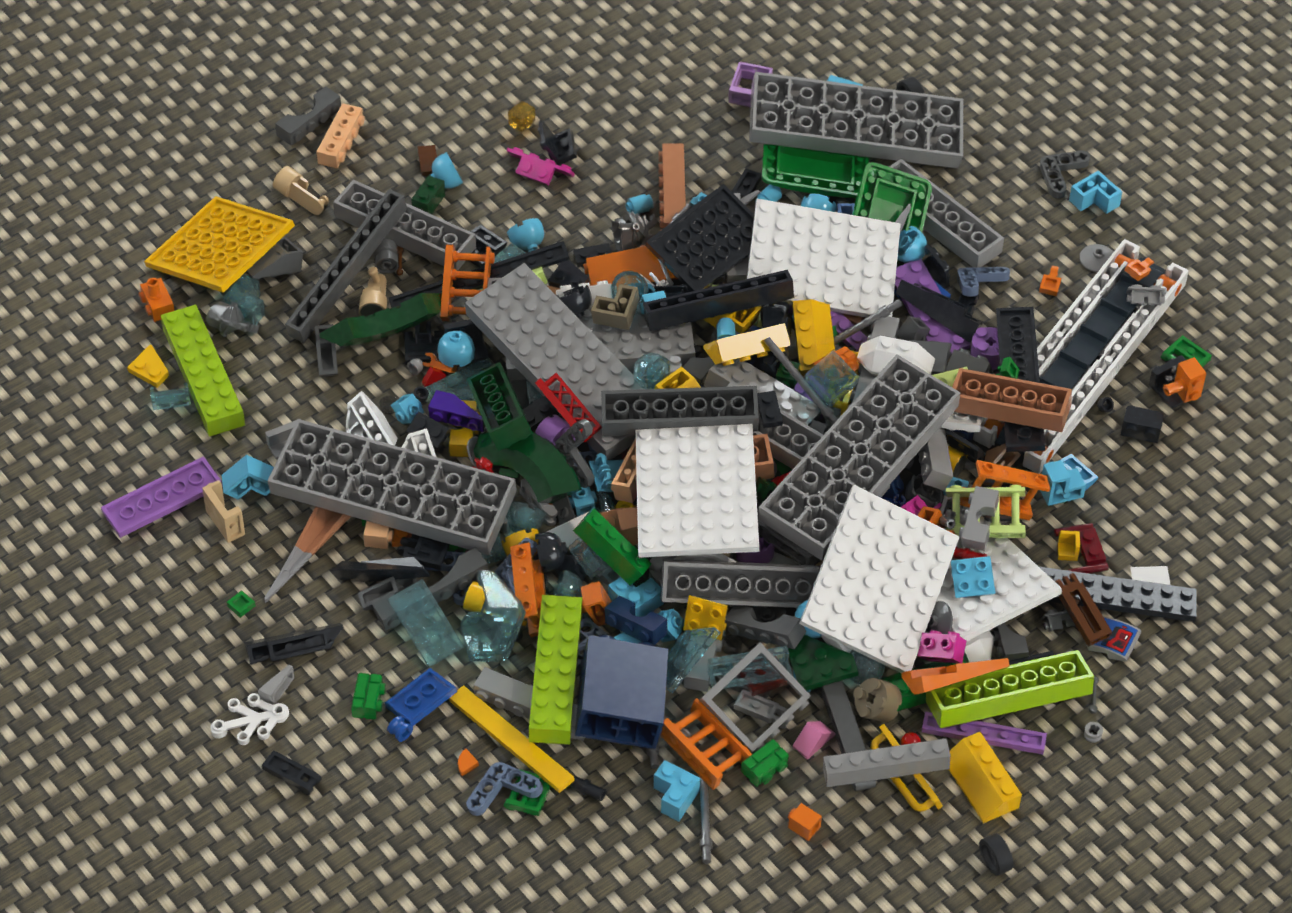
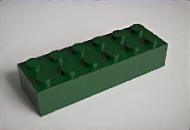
M500 362L466 379L487 431L498 451L507 449L512 444L524 440L533 434L513 386Z

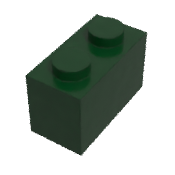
M428 175L412 197V206L433 214L445 197L444 181Z

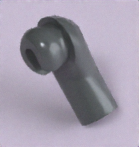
M946 510L945 516L940 517V524L949 529L954 528L956 513Z

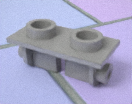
M1132 285L1126 291L1127 302H1130V304H1144V298H1147V305L1164 304L1165 296L1163 295L1166 288H1161L1158 285L1150 287Z

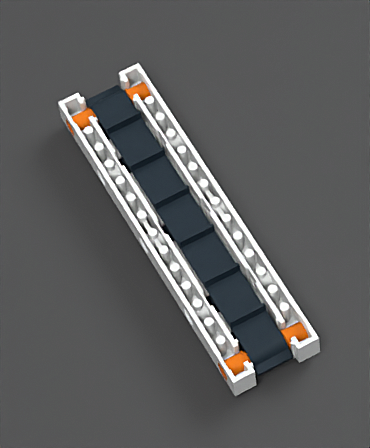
M1125 239L1121 242L1037 348L1040 383L1072 389V405L1063 432L1044 429L1045 451L1019 452L1021 454L1020 457L1024 455V467L1038 474L1041 473L1043 465L1047 464L1184 288L1189 270L1175 263H1172L1170 266L1168 265L1167 269L1152 264L1149 267L1151 268L1149 275L1137 281L1124 269L1127 264L1138 259L1140 246ZM1132 285H1142V287L1158 285L1161 288H1166L1163 295L1165 296V303H1161V305H1147V298H1144V304H1130V302H1127L1126 291ZM982 417L980 432H974L973 440L988 448L995 444L999 446L1005 444L1004 421Z

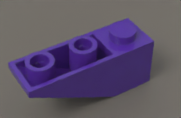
M439 390L435 391L428 406L431 419L484 432L482 416L456 395Z

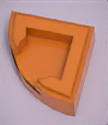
M467 748L462 751L458 759L459 773L461 776H464L479 766V762Z

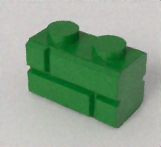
M358 674L351 706L354 718L375 720L377 713L382 711L383 700H380L381 695H385L386 683H383L381 675Z
M772 739L744 760L740 770L755 787L762 783L766 785L773 778V774L777 771L781 773L787 768L789 754Z

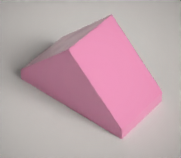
M821 721L807 722L792 748L808 760L835 736V732Z

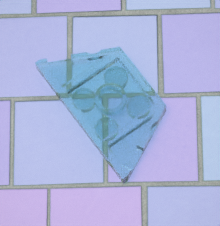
M715 627L686 630L679 636L677 642L668 651L666 689L673 694L721 633Z

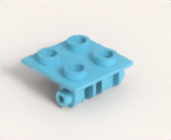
M599 453L596 455L595 461H589L598 492H613L611 490V483L624 460H607L603 453Z
M990 556L951 560V575L953 577L955 598L996 594Z

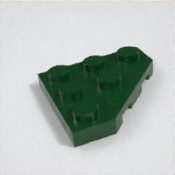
M807 635L803 636L795 649L787 648L797 682L806 691L859 676L852 654Z

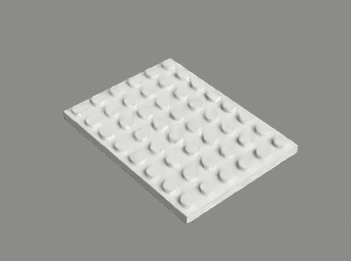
M757 199L747 279L788 270L793 279L794 298L782 302H788V304L793 305V301L812 299L830 304V311L869 317L878 312L882 306H888L893 303L901 223Z
M753 424L635 430L639 558L759 552Z
M853 485L799 624L900 673L912 670L920 648L921 635L925 633L959 536Z
M963 507L960 516L962 526H965L966 523L964 521L965 511L969 510L970 507ZM983 516L980 517V523L990 525V521H986ZM989 538L985 551L970 549L990 556L996 594L955 598L950 562L937 601L946 602L951 609L953 616L951 632L959 633L961 638L968 641L1062 594V588L1008 538ZM959 539L956 547L965 548L962 547V541Z

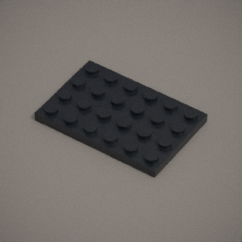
M723 184L647 240L645 246L683 285L687 286L690 292L705 289L749 256L754 214Z

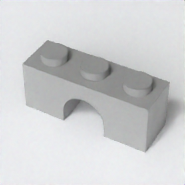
M976 486L974 493H970L968 504L971 505L964 514V521L966 523L964 527L960 528L959 532L962 547L981 551L986 550L990 527L980 523L978 519L984 515L995 517L999 503L998 490Z

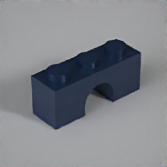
M620 595L605 607L606 624L642 642H649L655 645L667 635V618L652 611L645 616H635V603Z

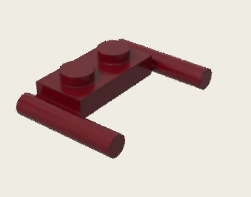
M1093 523L1054 529L1055 537L1059 536L1061 530L1080 532V550L1086 566L1072 568L1068 571L1090 574L1109 570L1105 553Z

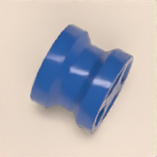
M397 716L389 723L387 731L390 734H394L399 742H402L411 735L413 726L405 723V719L402 716Z

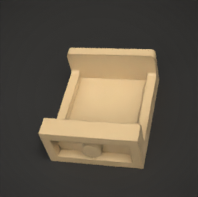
M220 480L203 487L206 512L226 541L229 543L244 536L245 529L242 511L239 506L227 511Z

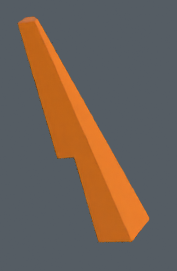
M1004 658L902 672L901 676L912 693L916 695L1009 667V659Z

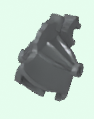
M626 211L625 221L623 216L612 221V231L617 252L639 248L653 237L654 234H648V230L653 228L658 222L655 215L652 214L650 221H647L645 215L640 217L638 213Z
M219 301L210 308L206 317L207 324L218 329L220 335L227 337L228 334L237 329L256 334L259 329V325L245 321L241 310L238 308L239 304L233 301L231 304Z

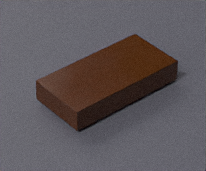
M435 145L418 146L421 176H430L433 173L432 163L437 158Z

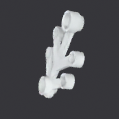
M252 693L248 696L249 706L259 707L266 711L258 713L241 705L238 699L232 698L228 701L229 711L237 712L246 717L226 722L215 720L210 727L211 734L215 738H223L227 735L228 730L248 725L244 731L237 734L238 743L240 745H247L261 721L268 720L265 726H260L257 729L258 738L266 740L270 737V732L276 723H282L288 718L289 709L282 703L269 704L261 700L258 694Z

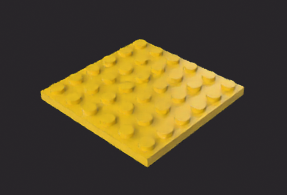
M215 196L152 253L144 263L148 268L224 293L295 225L293 220Z

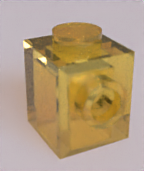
M522 100L508 112V124L521 132L530 127L535 121V108Z

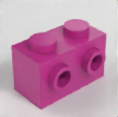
M931 630L930 633H922L918 657L929 662L961 664L967 640L961 638L960 634L956 632L942 634V632Z

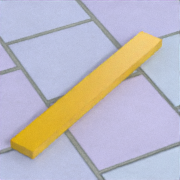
M464 685L449 698V701L557 792L560 793L575 781L572 774L533 742H529L526 736L479 697L475 696Z

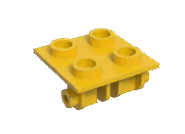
M689 595L683 630L722 640L723 631H725L727 625L725 619L728 606Z

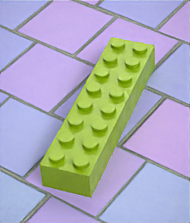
M197 305L160 315L163 331L208 436L245 426L243 409Z
M542 595L529 722V742L570 745L582 617V597Z
M1079 650L1009 665L1006 668L926 692V703L941 729L1093 694L1094 675Z

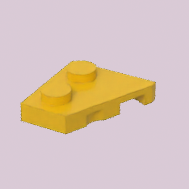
M149 345L127 367L129 373L156 388L169 377L167 368L152 345Z

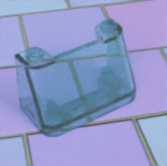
M480 571L477 581L479 586L483 587L485 595L481 612L467 613L463 617L460 626L469 661L500 662L510 656L526 612L522 602L495 572Z

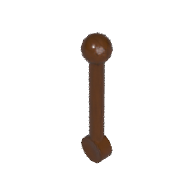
M400 246L397 247L398 270L396 273L398 276L403 275L402 253L404 248Z

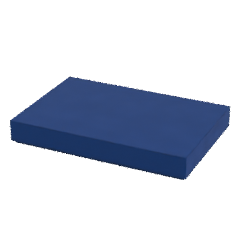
M429 668L387 700L385 707L396 716H402L405 719V723L414 726L457 693V688Z

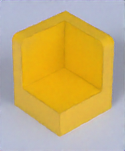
M1061 530L1057 543L1058 560L1077 561L1080 550V532Z

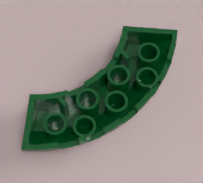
M420 293L400 303L401 307L387 308L366 317L363 315L345 318L321 332L319 336L339 346H350L396 334L439 314L442 293Z
M488 431L479 435L473 450L475 458L480 460L481 457L490 460L493 463L492 470L505 466L518 472L532 487L538 503H554L582 490L573 467H570L565 460V455L561 454L552 442L542 438L537 433L533 432L526 439L520 440L509 448L500 451L497 450Z

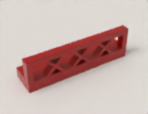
M557 372L545 382L541 378L535 382L570 426L582 419H586L596 425L593 427L592 434L584 442L602 429V426ZM558 380L560 382L559 391H552L549 386ZM563 395H571L570 404H562ZM574 408H582V418L573 417Z

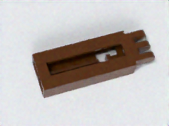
M1074 573L1069 574L1071 581L1067 576L1062 577L1064 584L1060 579L1056 580L1055 582L1062 588V594L1059 595V598L1087 646L1089 647L1109 638L1112 631L1083 582L1080 583ZM1076 595H1079L1085 606L1078 607L1077 604L1080 600L1076 598Z

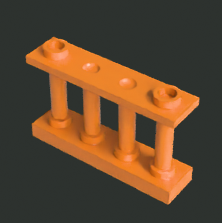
M446 245L440 311L442 321H450V316H453V314L466 315L465 307H454V305H451L452 298H455V296L474 297L488 287L491 264H494L495 253H492L490 247H486V254L458 253L453 245ZM458 260L484 261L485 270L484 272L457 271L454 269V262ZM456 278L484 279L483 290L455 289L453 287V280H456Z
M980 460L976 461L978 477L971 488L981 487L986 478L995 480L992 487H1001L1006 482L1030 488L1024 499H1019V518L1030 521L1033 516L1030 502L1038 490L1050 491L1047 475ZM960 497V505L970 507L971 504H968L969 497ZM1000 497V514L1011 516V497Z
M528 542L510 546L517 618H527L529 635L535 637L538 636L542 595H546L543 567H541L539 559L532 561L531 546Z
M696 698L689 715L677 723H672L669 718L664 720L660 736L714 790L721 782L722 772L738 761L742 764L752 753ZM698 719L705 727L691 737H686L680 730ZM712 733L718 742L701 752L694 744ZM725 747L732 756L718 766H714L708 758Z

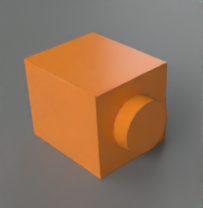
M801 803L797 809L793 808L788 815V828L809 841L821 827L822 816Z

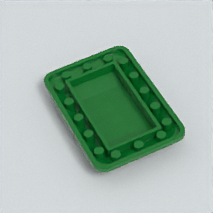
M763 143L762 180L767 184L794 191L833 197L857 198L865 166L869 163V157Z
M875 162L868 163L862 174L852 215L895 222L907 205L911 204V209L902 230L908 231L910 226H914L923 232L932 185L927 179ZM897 260V267L906 264Z

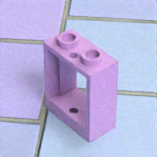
M739 62L729 89L728 103L750 107L751 89L739 87L741 78L753 80L755 72L772 74L773 68Z

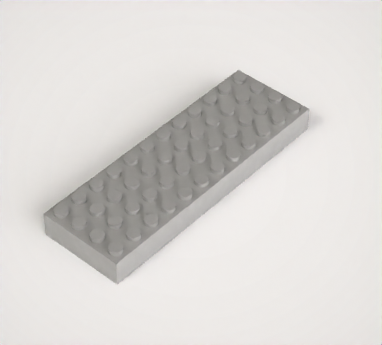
M755 72L751 84L749 142L896 161L902 159L905 162L959 168L963 158V99Z
M525 263L465 302L466 315L543 396L545 395L535 382L540 378L545 382L557 372L601 426V391L647 389ZM556 380L549 388L552 391H559L560 382ZM563 395L562 404H570L571 395ZM574 408L573 417L582 418V408ZM590 422L592 428L596 426L593 422ZM600 429L586 442L598 454L603 453L607 460H612L631 447L636 435L603 436L602 429Z
M896 354L759 506L758 520L823 561L851 487L856 485L879 497L959 406L960 392Z
M297 419L268 479L271 494L471 550L476 547L480 553L489 555L517 492L515 479L300 419Z

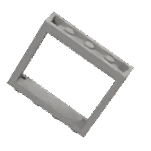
M760 642L717 682L700 701L752 753L765 745L763 741L768 737L774 738L780 732L778 727L783 722L787 725L795 717L793 713L797 709L802 711L809 704L807 699L811 695ZM761 654L801 697L752 743L712 699Z

